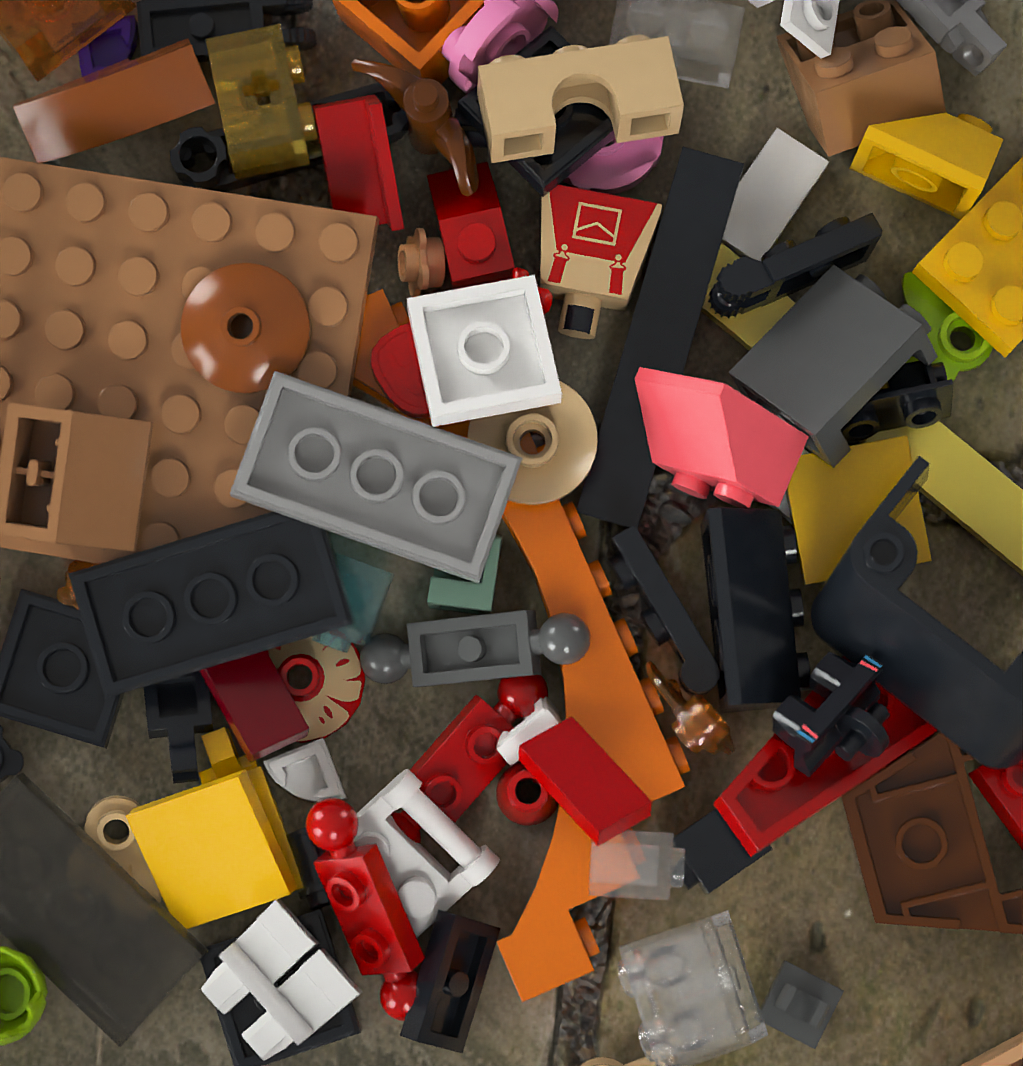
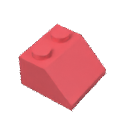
M639 367L635 376V383L651 460L655 465L674 475L671 483L673 487L701 499H707L709 492L713 491V495L718 499L739 508H750L752 501L776 507L780 506L808 440V435L725 383Z

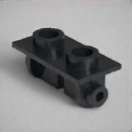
M921 361L905 363L886 382L888 388L880 389L841 429V432L846 440L860 441L870 438L880 431L904 426L924 428L935 424L940 419L951 417L954 384L952 379L947 380L943 362L932 363L929 366Z

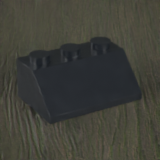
M709 508L700 524L714 659L720 670L717 682L720 714L778 708L789 695L793 694L802 699L801 691L811 690L809 689L811 673L807 652H796L794 627L804 626V610L800 588H789L787 564L797 563L793 525L783 526L781 510Z

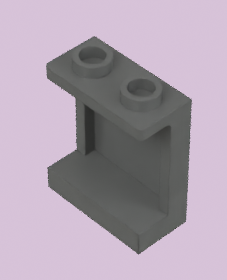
M833 265L729 371V374L741 394L808 435L805 447L834 468L851 450L841 432V429L912 356L927 366L938 356L927 335L931 331V327L919 312L907 304H903L898 309L887 301L883 291L871 279L862 274H859L854 279Z

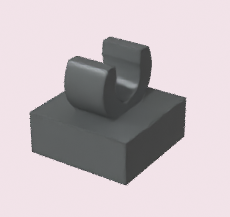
M783 961L755 1019L816 1049L844 991L787 961Z

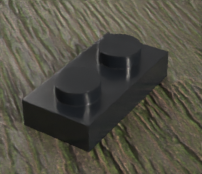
M438 910L424 955L425 959L422 962L416 981V997L412 1007L406 1014L400 1036L419 1043L463 1053L501 928Z

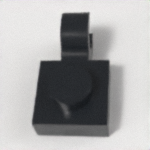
M195 671L144 687L149 739L168 737L173 784L199 781L194 734L213 731L209 687L200 671Z

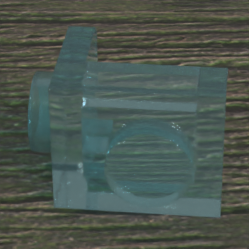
M335 552L356 623L312 637V640L348 653L352 642L367 646L395 574Z

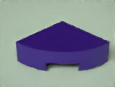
M135 15L73 25L82 77L129 58L131 60L138 39V22Z

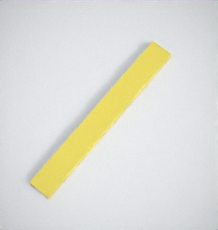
M721 243L702 312L747 350H750L794 306L795 302L788 296H785L766 306H760L744 314L738 313L736 317L730 316L729 319L727 316L721 318L720 314H715L714 309H710L711 303L708 302L710 298L709 293L714 284L717 283L718 280L716 278L722 267L725 268L728 263L732 265L734 260L740 258ZM885 383L881 389L888 388L887 384ZM940 421L924 428L904 426L880 431L870 438L859 441L863 444L907 435L912 462L914 463L917 457L921 456L930 463L928 480L919 491L1023 576L1022 488Z

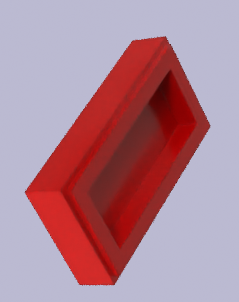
M572 716L519 745L518 760L597 846L602 845L651 816L652 801Z

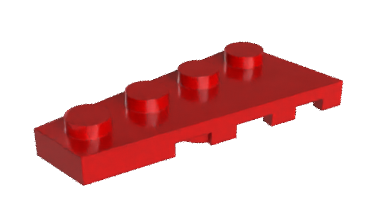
M876 683L881 692L880 699L877 702L884 705L890 712V716L882 724L889 736L890 743L880 756L870 757L858 751L850 761H845L834 750L809 778L794 768L795 749L787 745L774 733L713 804L747 853L752 857L938 731ZM811 691L803 701L818 709L826 699Z

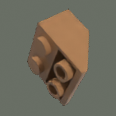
M867 0L858 4L854 10L837 15L831 55L822 59L789 32L776 36L780 52L808 127L828 157L860 146L869 125L946 113L936 52L896 0Z
M8 402L0 457V535L59 544L136 551L153 422Z

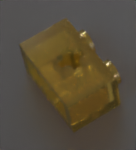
M281 24L205 39L235 178L240 179L310 164L306 141L315 140L318 137L310 101L297 104L293 85L306 81L298 45L285 47ZM270 96V104L259 106L258 98Z

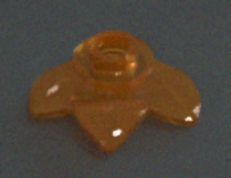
M649 660L646 663L647 675L661 696L670 705L677 718L671 724V727L678 738L696 754L704 748L712 755H716L720 751L731 755L735 751L730 735L731 730L719 712L697 693L687 701L682 695L678 682L675 679H667Z

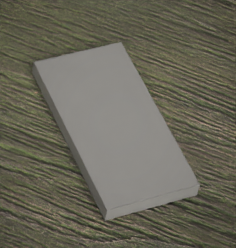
M274 371L230 495L233 498L479 583L522 457Z

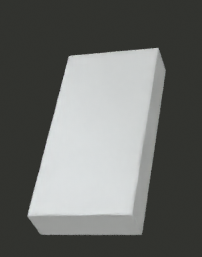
M776 128L739 182L722 243L740 257L746 256L761 261V257L777 242L826 170L829 161L779 128Z

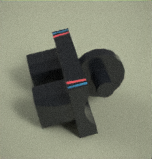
M828 652L815 666L810 675L809 689L826 699L822 705L815 709L793 694L789 695L775 710L772 731L787 745L795 749L794 768L810 778L834 750L845 761H850L858 751L870 757H878L885 751L890 741L882 724L890 716V712L884 705L877 702L880 699L881 692L875 682L876 677L883 671V664L867 654L858 665H855L832 652Z

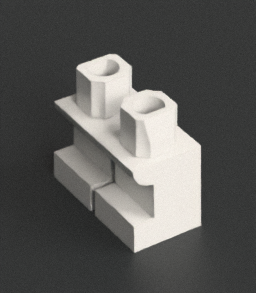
M275 900L235 942L219 955L223 963L214 970L201 988L202 992L224 1015L250 992L266 1009L267 1012L242 1034L246 1042L264 1061L287 1048L293 1041L297 1046L303 1043L362 993V990L324 948L319 949L281 986H278V981L320 944L282 900Z

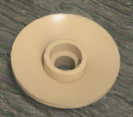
M559 381L562 392L561 403L470 420L468 439L522 457L508 498L512 502L538 505L556 501L576 489L588 475L593 465L598 443L594 417L584 399L574 389ZM531 432L540 434L545 440L544 449L534 455L525 453L520 446L522 437Z

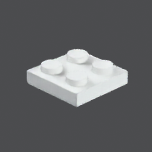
M535 275L407 298V310L432 427L561 403L562 392Z

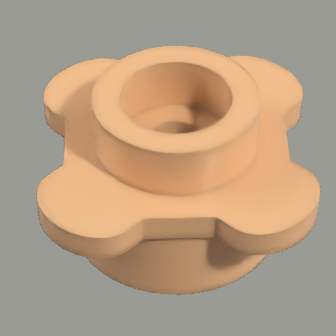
M416 228L414 236H408L406 244H401L398 250L399 277L401 282H408L411 297L420 296L421 290L441 287L445 276V253L442 240L439 237H426L424 228Z

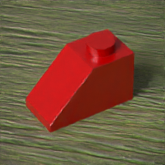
M488 162L477 164L479 186L477 191L470 196L461 194L454 169L427 175L452 290L512 279V271L515 268Z

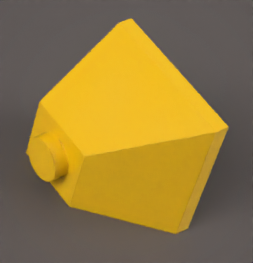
M940 113L868 126L849 169L961 220L969 212L982 192L1003 139L991 134L992 127L989 124L968 114H958L957 117H954L948 113Z

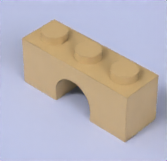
M633 35L619 40L616 44L587 48L582 45H569L549 55L524 58L520 55H506L494 59L489 64L478 66L477 96L491 163L553 154L556 134L554 116L560 109L572 103H589L601 108L612 122L616 143L679 134L684 103L669 36L650 39L645 35Z

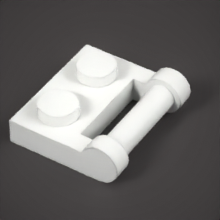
M405 769L357 813L359 826L354 843L356 846L377 844L417 938L435 922L438 910L447 911L467 891L485 880L496 868L500 858L487 845L479 848L419 789L422 782L409 769ZM402 808L460 865L452 873L447 871L420 843L414 842L402 832L391 816L395 810Z

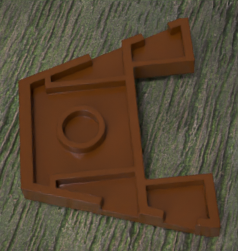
M941 733L842 796L875 923L1023 934V888L1000 893L998 890L964 765L966 761L973 760V758Z

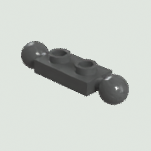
M535 610L407 623L409 643H405L394 634H377L363 645L360 653V665L368 678L380 684L394 683L400 680L408 669H411L413 687L541 675L540 655L544 654L546 658L556 664H573L585 656L589 649L591 638L585 622L578 616L570 613L553 615L545 621L541 629H537Z

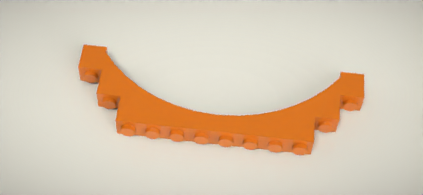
M381 289L367 295L352 386L360 389L402 416L411 418L400 412L388 401L374 379L370 366L372 349L380 338L393 329L410 322L402 302L400 301L390 306L384 290ZM430 417L427 419L411 418L432 426ZM470 420L435 427L467 438ZM530 433L524 435L520 441L522 450L531 455L540 453L545 447L544 444L536 448ZM559 499L538 505L520 504L508 500L501 519L506 524L533 574L548 619L556 614L570 613L581 618L590 632V646L585 656L576 663L560 665L564 691L565 719L572 716L652 802L685 788L681 775L690 771L689 764L676 736L664 739L655 716L664 712L663 705L650 677L640 681L637 678L629 659L630 656L638 653L637 646L624 618L613 622L603 598L613 595L600 562L597 559L587 564L577 540L586 537L587 534L575 505L572 501L561 505ZM559 805L553 837L536 887L513 934L496 941L522 1002L594 971L589 957L600 953L596 940L586 918L583 917L573 922L568 910L640 879L635 866L646 861L632 828L597 846Z

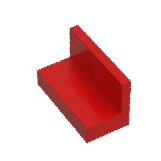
M373 94L314 105V116L332 209L377 216L379 218V225L388 224L392 231L405 229L381 101Z

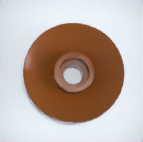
M254 263L231 264L207 275L189 295L181 317L182 344L192 366L211 384L236 393H256L268 390L274 371L290 376L303 360L310 340L309 312L299 290L281 273ZM238 315H248L253 323L251 334L244 339L235 338L231 332L233 319Z

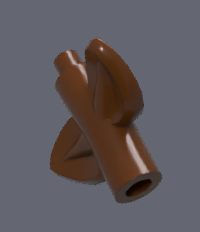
M354 59L351 63L353 71L373 77L387 90L406 113L409 121V141L414 149L426 155L441 153L454 168L461 194L470 196L475 193L479 186V174L474 150L457 118L453 117L448 94L444 86L436 80L429 78L421 79L405 70L386 63Z

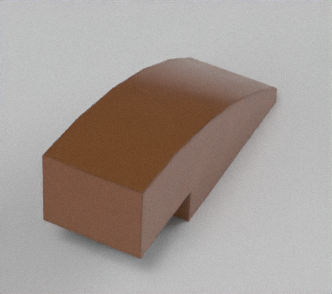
M186 38L132 61L129 58L33 96L14 104L13 109L36 162L45 163L153 128L213 105L215 101L189 38Z

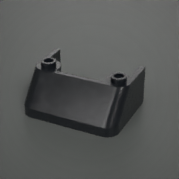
M918 456L857 533L815 597L811 607L812 626L820 640L844 659L855 665H858L867 654L883 664V671L876 677L875 682L978 763L991 769H1007L1015 766L1023 759V651L1004 672L899 591L916 566L917 546L910 532L895 520L928 480L930 463L921 456Z

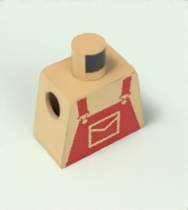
M557 185L542 197L540 288L548 289L553 298L563 300L558 326L559 333L580 339H594L601 307L618 311L627 310L658 229L662 204L564 185Z

